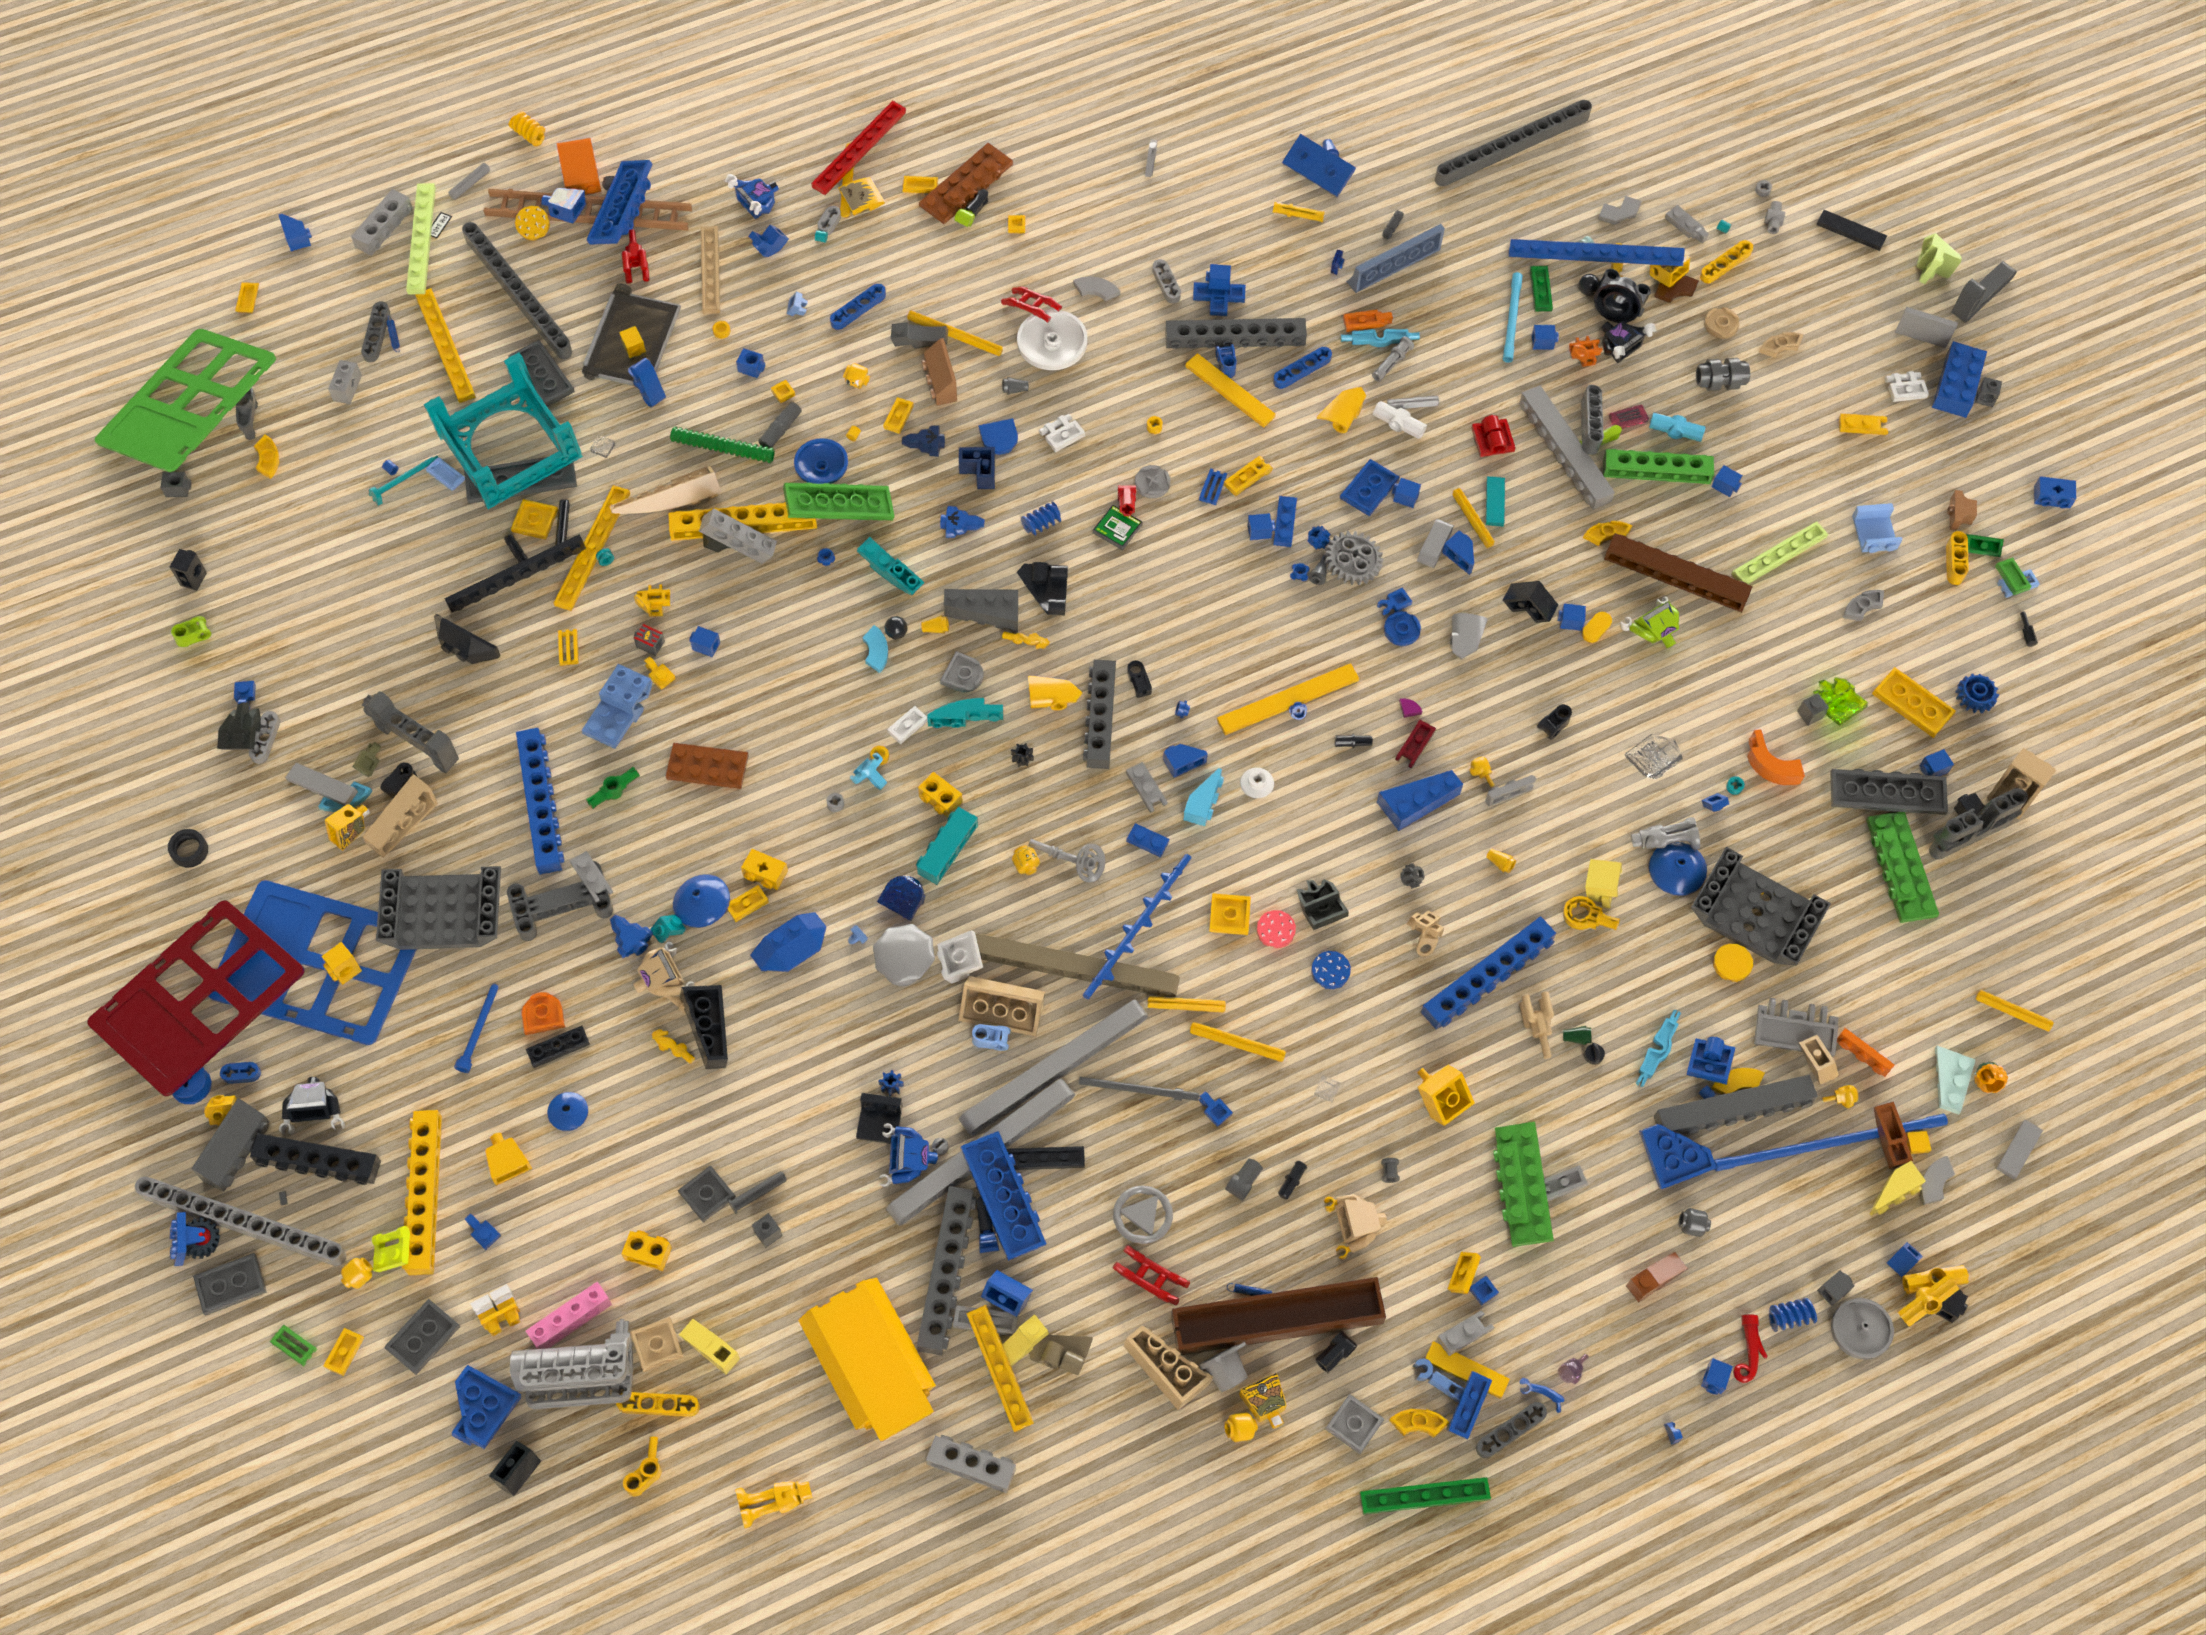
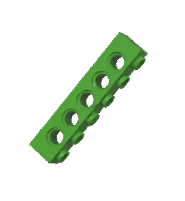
M1606 449L1603 457V476L1711 484L1714 476V456Z

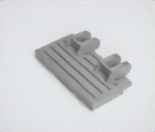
M1770 998L1768 1006L1758 1005L1754 1038L1755 1045L1802 1052L1799 1042L1818 1035L1832 1057L1835 1056L1839 1026L1838 1017L1829 1016V1022L1826 1024L1827 1006L1821 1007L1819 1022H1814V1004H1809L1808 1013L1789 1010V1018H1787L1788 1000H1782L1780 1016H1774L1775 998Z

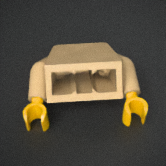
M1355 1194L1340 1196L1336 1200L1329 1196L1324 1199V1203H1333L1331 1206L1325 1207L1327 1212H1332L1336 1208L1344 1243L1349 1245L1347 1247L1343 1245L1337 1247L1336 1252L1341 1249L1346 1252L1345 1255L1339 1257L1341 1260L1347 1258L1349 1252L1354 1253L1367 1247L1375 1239V1234L1381 1230L1380 1225H1385L1387 1222L1386 1214L1377 1213L1373 1202H1366L1365 1199Z

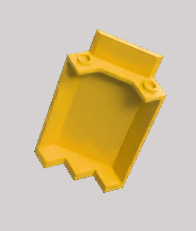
M878 1278L867 1279L857 1283L855 1289L850 1290L848 1293L842 1291L829 1298L830 1302L821 1307L816 1305L798 1320L856 1430L862 1428L868 1430L873 1427L881 1442L934 1412L927 1397L930 1395L929 1391L936 1385Z

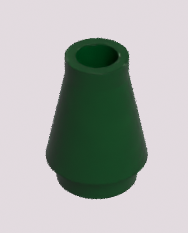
M1581 1026L1563 1029V1041L1583 1045L1592 1043L1591 1027Z

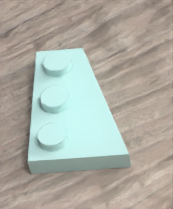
M1937 1045L1935 1047V1055L1937 1057L1936 1072H1938L1939 1107L1959 1115L1963 1107L1975 1059Z

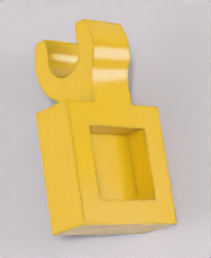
M650 656L644 660L646 663L645 667L651 672L648 674L649 678L660 690L675 680V675L663 663L658 667Z

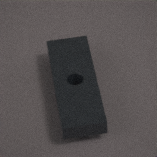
M579 1026L531 1046L526 1051L533 1068H536L590 1045L583 1026Z

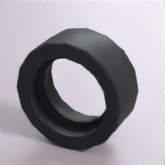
M183 829L176 832L170 838L168 853L177 865L185 868L195 867L206 859L208 844L197 830ZM192 839L198 841V850L193 855L180 857L177 854V849L183 842Z

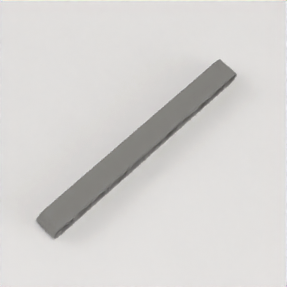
M1132 1000L964 1112L958 1120L970 1136L976 1135L1147 1019L1148 1014L1137 1000Z
M1059 1079L980 1138L999 1131L1007 1148L1074 1098L1075 1093L1063 1079ZM962 1151L887 1206V1212L899 1226L909 1221L947 1193L949 1186L955 1187L971 1175Z
M141 1177L135 1183L136 1192L143 1199L178 1212H186L187 1215L198 1219L204 1218V1221L209 1219L211 1220L210 1223H215L218 1226L333 1266L341 1265L346 1260V1252L337 1242L150 1177ZM151 1185L148 1191L143 1192L145 1187ZM169 1192L166 1198H162L164 1193ZM188 1198V1201L181 1205L182 1200ZM203 1205H207L205 1210L199 1211ZM226 1211L223 1217L218 1218L221 1212ZM240 1218H244V1221L237 1225V1221ZM263 1224L261 1230L255 1231L258 1225ZM282 1231L279 1237L274 1238L276 1232ZM301 1237L299 1243L293 1244L296 1238ZM315 1244H320L317 1250L312 1251V1247ZM339 1250L337 1256L330 1257L332 1252Z

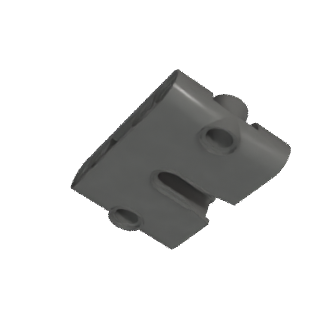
M2021 788L2012 789L1990 800L1977 815L1974 813L1975 810L1973 808L1949 820L1944 828L1933 835L1935 841L1929 848L1930 855L1935 859H1943L2006 828L2013 819L2022 814L2021 808L2028 799L2027 793Z

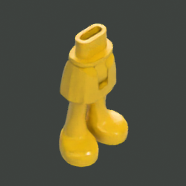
M796 1481V1483H775L774 1488L756 1494H747L743 1488L735 1489L739 1508L743 1509L740 1512L744 1529L750 1528L753 1521L763 1515L777 1511L784 1514L798 1505L804 1504L803 1500L813 1498L809 1481L800 1484L799 1481ZM775 1499L774 1502L758 1508L744 1509L760 1502Z

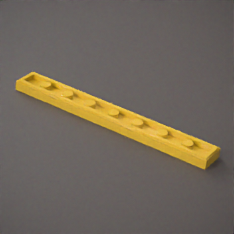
M427 289L425 294H415L458 402L462 403L476 398L432 289Z
M615 485L612 486L584 541L586 549L577 555L554 601V606L572 611L597 561L596 554L603 549L620 513H612L609 506L627 499L630 495V490Z
M1350 663L1217 717V722L1224 735H1228L1289 710L1290 706H1293L1295 702L1304 704L1359 681V677Z

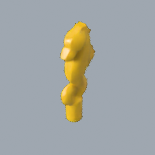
M1004 631L1002 635L1003 639L1011 640L1015 644L1019 645L1024 642L1027 645H1035L1036 649H1044L1050 644L1047 638L1040 637L1037 633L1026 636L1023 633L1014 634Z
M658 1029L652 1033V1039L658 1043L660 1051H665L669 1048L675 1057H682L689 1064L695 1060V1057L687 1051V1046L684 1043L677 1045L672 1038L664 1037L668 1035V1031Z

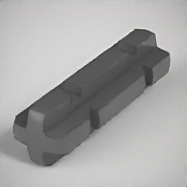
M1395 211L1394 216L1386 226L1387 228L1383 231L1382 236L1384 238L1390 239L1392 237V233L1395 232L1400 224L1399 222L1403 219V212Z

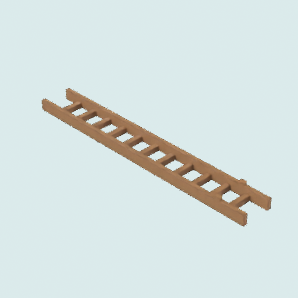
M488 189L490 197L503 198L500 209L484 208L483 211L485 216L516 218L518 212L524 208L525 199L537 200L535 206L541 208L543 195L552 196L553 193L514 191L513 189ZM585 196L587 204L585 215H579L575 222L594 224L597 216H591L593 204L602 205L605 197ZM509 198L520 199L517 210L506 208ZM645 200L639 207V215L634 219L633 227L688 231L687 222H677V211L692 212V204ZM643 208L655 209L653 220L641 219ZM660 209L672 210L670 221L658 220ZM546 212V214L548 215L550 221H562V222H566V221H563V220H560V219L551 217V216L549 215V212Z

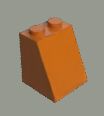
M591 138L556 143L565 189L584 190L585 195L602 192Z

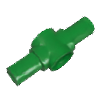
M631 767L620 776L607 777L599 791L587 798L586 802L594 809L605 800L620 798L627 785L640 777L638 771Z

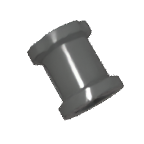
M1382 1159L1383 1182L1395 1183L1400 1181V1176L1397 1172L1399 1159Z

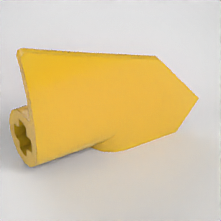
M1362 387L1344 390L1324 408L1316 419L1333 422V428L1337 432L1346 433L1354 418H1358L1367 395Z
M1028 676L1031 709L1047 708L1050 706L1053 710H1063L1067 708V703H1076L1082 695V692L1068 680Z

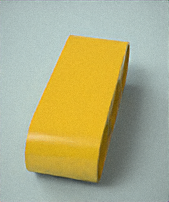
M1961 531L1953 532L1946 544L1947 580L1952 585H1960L1969 571L1968 538Z

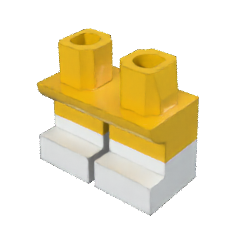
M507 1284L490 1293L498 1311L488 1294L470 1303L480 1323L492 1336L502 1332L499 1323L505 1319L510 1327L521 1322L518 1314L520 1310Z

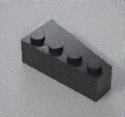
M722 985L681 987L680 998L683 1002L705 1069L726 1068L728 1054Z

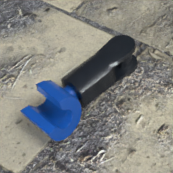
M980 1196L976 1201L980 1227L979 1252L981 1254L999 1251L992 1222Z

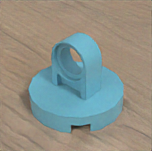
M874 753L872 755L874 758L871 761L868 758L854 770L855 776H850V779L855 784H858L865 778H868L876 788L881 790L887 782L878 773L876 768L880 765L883 758L878 753Z

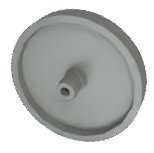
M1865 1298L1848 1300L1835 1311L1832 1317L1831 1331L1833 1338L1839 1348L1851 1357L1863 1360L1876 1358L1883 1354L1892 1343L1894 1336L1892 1320L1887 1311L1872 1300Z

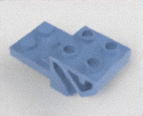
M618 664L599 692L601 701L581 730L582 734L616 749L633 722L636 723L643 713L644 707L639 702L649 697L652 688L651 678Z

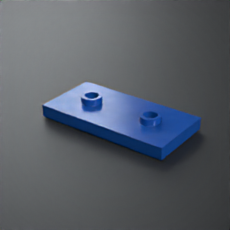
M1301 133L1282 161L1285 166L1337 198L1356 170L1355 166Z

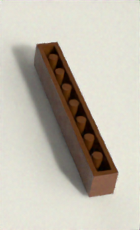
M1614 533L1604 560L1741 613L1753 587L1746 582L1738 581L1728 575L1717 573L1710 568H1704L1692 561H1686L1676 555L1668 554L1658 548L1647 546L1640 541H1634Z

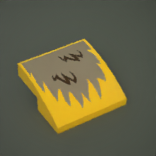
M870 177L854 180L838 187L854 216L867 208L872 211L885 204Z

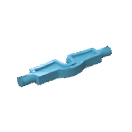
M1375 329L1352 331V334H1341V342L1352 341V345L1369 344L1374 347H1386L1390 344H1399L1402 337L1419 340L1420 334L1419 332L1409 333L1408 329H1385L1383 337L1379 338Z
M1673 1010L1670 1018L1665 1019L1662 1027L1655 1035L1653 1042L1660 1046L1662 1050L1653 1048L1647 1050L1639 1070L1640 1076L1636 1082L1638 1086L1641 1080H1643L1640 1087H1644L1647 1079L1652 1078L1658 1064L1663 1062L1669 1055L1672 1047L1671 1039L1679 1025L1676 1022L1681 1012L1678 1011L1676 1017H1674L1677 1010Z

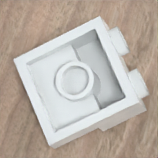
M970 930L937 944L939 950L937 955L943 968L941 973L948 982L953 984L968 978L969 973L983 968L974 931Z

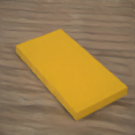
M1896 667L1890 671L1872 693V695L1932 738L1939 733L1956 712L1955 709Z

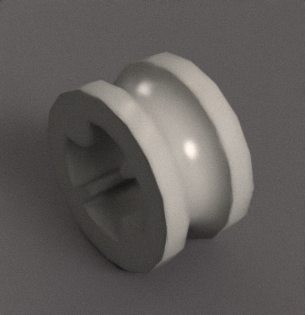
M1761 180L1757 183L1755 191L1757 195L1766 197L1770 194L1772 185L1769 181Z
M832 793L827 797V807L830 811L839 812L843 809L844 799L841 794ZM833 800H837L838 805L834 806Z

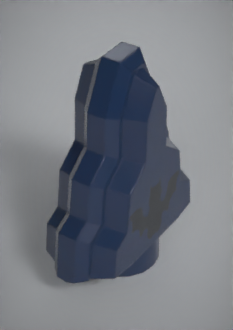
M933 425L928 429H921L918 433H910L903 436L902 445L909 448H918L920 452L928 453L929 456L939 457L940 448H945V434H940L939 425Z

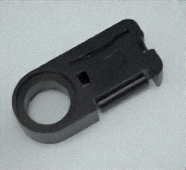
M1138 660L1131 661L1127 666V674L1130 682L1133 683L1136 697L1140 698L1151 695L1152 686L1143 663ZM1134 666H1137L1141 669V671L1139 673H1133L1130 669Z

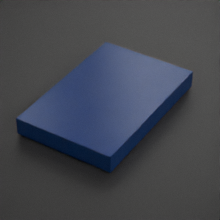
M1370 459L1341 493L1340 499L1370 517L1393 489L1395 483L1397 484L1400 476Z

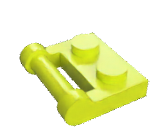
M402 1226L396 1231L376 1234L372 1237L374 1245L373 1271L382 1272L408 1264L410 1230L408 1227ZM399 1239V1243L385 1247V1242Z

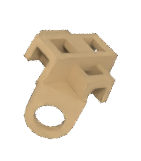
M1429 910L1423 915L1418 912L1415 913L1407 922V925L1412 927L1413 931L1416 929L1421 932L1416 952L1422 957L1433 953L1439 940L1438 936L1442 937L1444 927L1438 924L1441 917ZM1423 945H1430V949L1428 951H1420Z

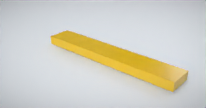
M1197 353L1186 363L1185 367L1263 428L1276 417L1272 410Z
M987 1305L966 1313L1013 1431L1017 1432L1033 1425L1034 1421Z

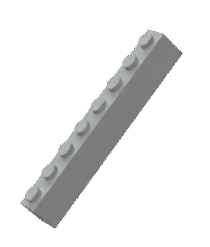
M1541 385L1523 392L1519 402L1521 409L1527 413L1530 422L1535 425L1539 435L1547 442L1549 450L1553 451L1558 463L1562 464L1567 476L1573 480L1576 489L1584 496L1585 502L1593 510L1612 502L1614 490L1589 454L1583 451L1582 444Z

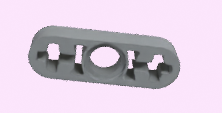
M1162 259L1154 261L1152 272L1166 301L1169 303L1179 302L1181 290L1168 263ZM1169 279L1171 283L1165 284L1162 280Z
M273 711L265 712L261 716L260 732L255 733L254 750H249V756L254 763H264L269 757L280 726V719ZM269 734L270 736L268 740L260 741L261 735Z

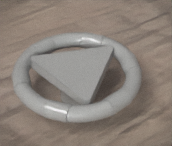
M1135 1186L1126 1190L1116 1200L1113 1209V1221L1119 1233L1127 1240L1139 1244L1153 1243L1164 1237L1170 1229L1173 1220V1210L1169 1199L1161 1191L1150 1186ZM1141 1193L1154 1196L1122 1208L1129 1197ZM1159 1199L1165 1211V1221L1159 1230L1153 1234L1157 1201ZM1121 1214L1149 1234V1236L1130 1233L1123 1224Z

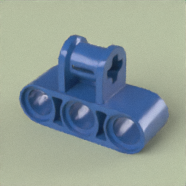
M643 358L628 369L629 374L634 379V386L639 389L645 403L650 408L666 398L654 367L647 358Z

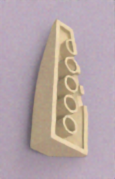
M709 465L671 479L672 483L669 485L660 484L655 486L656 488L653 492H641L637 495L636 499L630 497L609 507L612 513L621 514L657 512L688 504L696 505L704 498L712 499L717 497L721 489L715 473Z

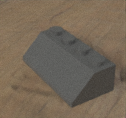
M238 1098L191 1169L203 1182L224 1192L227 1187L232 1185L237 1171L245 1165L247 1156L252 1152L257 1134H264L268 1129L270 1121L264 1114Z

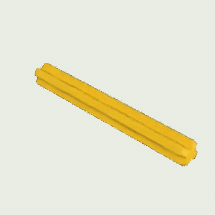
M1193 1022L1190 1027L1191 1034L1283 1062L1286 1055L1285 1050Z

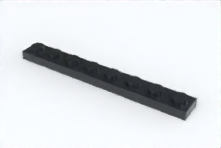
M580 534L444 599L452 613L460 611L472 603L479 602L484 597L493 595L499 590L510 587L522 579L529 578L539 571L546 570L549 566L560 563L572 555L581 553L586 547Z

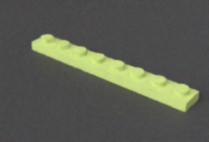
M434 183L417 184L406 287L407 294H425L436 190Z

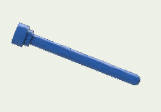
M496 984L491 985L463 1056L456 1060L454 1068L460 1072H470L472 1067V1060L470 1058L497 994L498 985Z

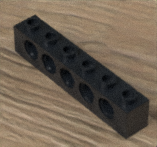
M257 1134L250 1155L255 1164L260 1167L267 1168L270 1165L275 1166L276 1169L281 1171L292 1169L304 1175L308 1172L315 1173L316 1176L321 1178L331 1176L343 1182H346L347 1179L354 1180L355 1183L360 1185L375 1183L381 1163L377 1154L264 1134ZM280 1150L277 1156L272 1157V1154L275 1151ZM299 1154L296 1160H291L294 1155ZM319 1157L317 1163L311 1164L314 1158ZM339 1161L336 1167H331L333 1162ZM359 1164L355 1171H351L354 1165Z

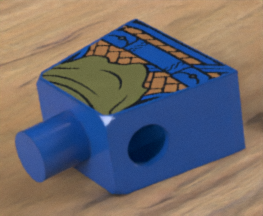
M557 188L552 196L543 195L542 205L548 206L551 217L574 224L586 206L584 190Z

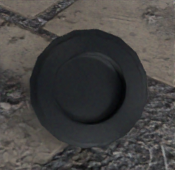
M1596 1043L1589 1045L1584 1052L1585 1060L1592 1065L1600 1064L1605 1057L1604 1049Z

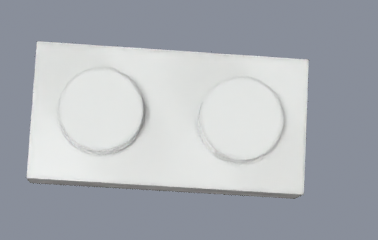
M914 706L890 726L887 731L899 744H902L928 722L927 716Z

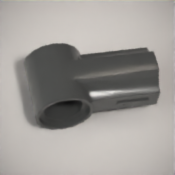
M1249 1158L1238 1174L1231 1178L1225 1190L1243 1201L1250 1192L1252 1184L1262 1172L1263 1167L1256 1160Z

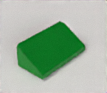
M1966 534L1968 538V553L2001 557L2004 539Z

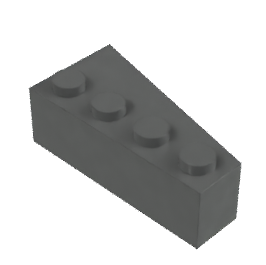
M944 589L945 616L964 621L972 620L981 625H994L995 628L1012 629V632L1018 633V590Z

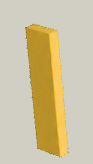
M1434 1341L1425 1357L1434 1367L1465 1382L1468 1381L1471 1371L1491 1379L1492 1382L1487 1393L1499 1399L1502 1398L1510 1378L1457 1352L1449 1356L1443 1347Z

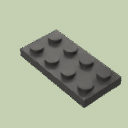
M540 340L508 355V357L517 353L522 355L535 390L547 407L575 392L574 387Z

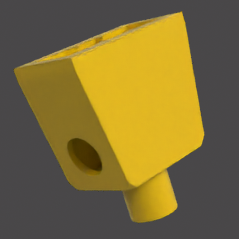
M495 1133L490 1136L493 1146L486 1148L485 1153L490 1175L496 1186L532 1169L529 1161L512 1137L504 1140L501 1133Z

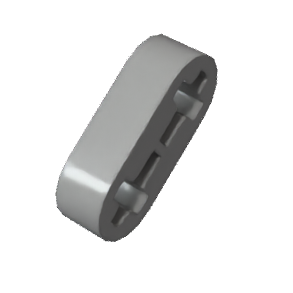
M830 206L825 210L818 221V230L828 232V235L833 233L841 220V212L837 206Z

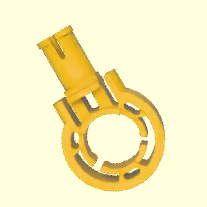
M1584 896L1573 897L1564 906L1563 916L1565 922L1577 930L1588 928L1596 930V927L1600 925L1617 930L1620 918L1603 914V908L1596 906L1591 899ZM1577 903H1579V907H1584L1588 910V916L1583 919L1573 918L1571 913L1577 907Z

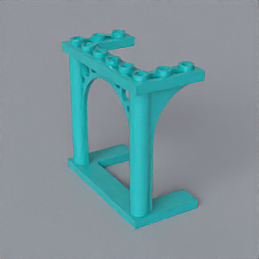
M520 353L504 360L512 381L511 383L471 403L453 415L449 416L440 396L423 404L440 440L444 439L478 489L488 510L583 457L571 424L567 421L560 425L535 390ZM520 397L518 404L511 405L512 401ZM508 410L527 413L538 421L558 452L497 485L488 466L482 467L472 452L471 441L474 431L483 420L495 413ZM466 426L470 427V430L467 432L459 431Z

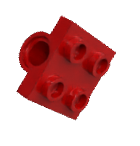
M1489 415L1483 418L1481 423L1472 424L1471 429L1480 457L1515 452L1516 447L1507 419L1499 420L1498 416Z

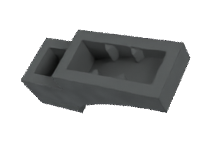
M909 322L892 324L891 340L895 347L912 345L914 349L931 347L941 338H944L945 345H947L948 329L946 326L926 327L912 325Z

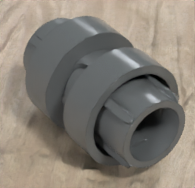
M1738 357L1726 358L1724 364L1721 363L1720 359H1707L1705 363L1699 364L1696 368L1697 385L1700 388L1706 387L1707 391H1719L1722 385L1725 386L1726 390H1738L1741 385H1747L1750 381V366L1746 361H1740Z

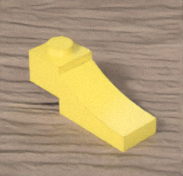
M1033 1315L1002 1344L1011 1367L1033 1350V1347L1049 1334L1036 1315Z

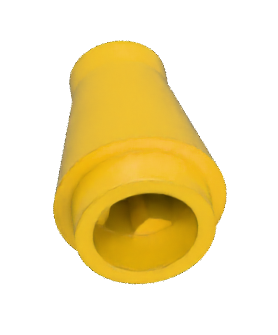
M941 615L921 622L922 632L945 634L946 631H949L948 617Z
M1493 848L1489 850L1486 856L1503 873H1510L1516 864V860L1513 859L1512 855Z

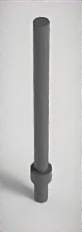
M1087 1077L1079 1078V1085L1172 1097L1174 1100L1182 1101V1099L1198 1101L1199 1093L1183 1091L1180 1088L1173 1090Z

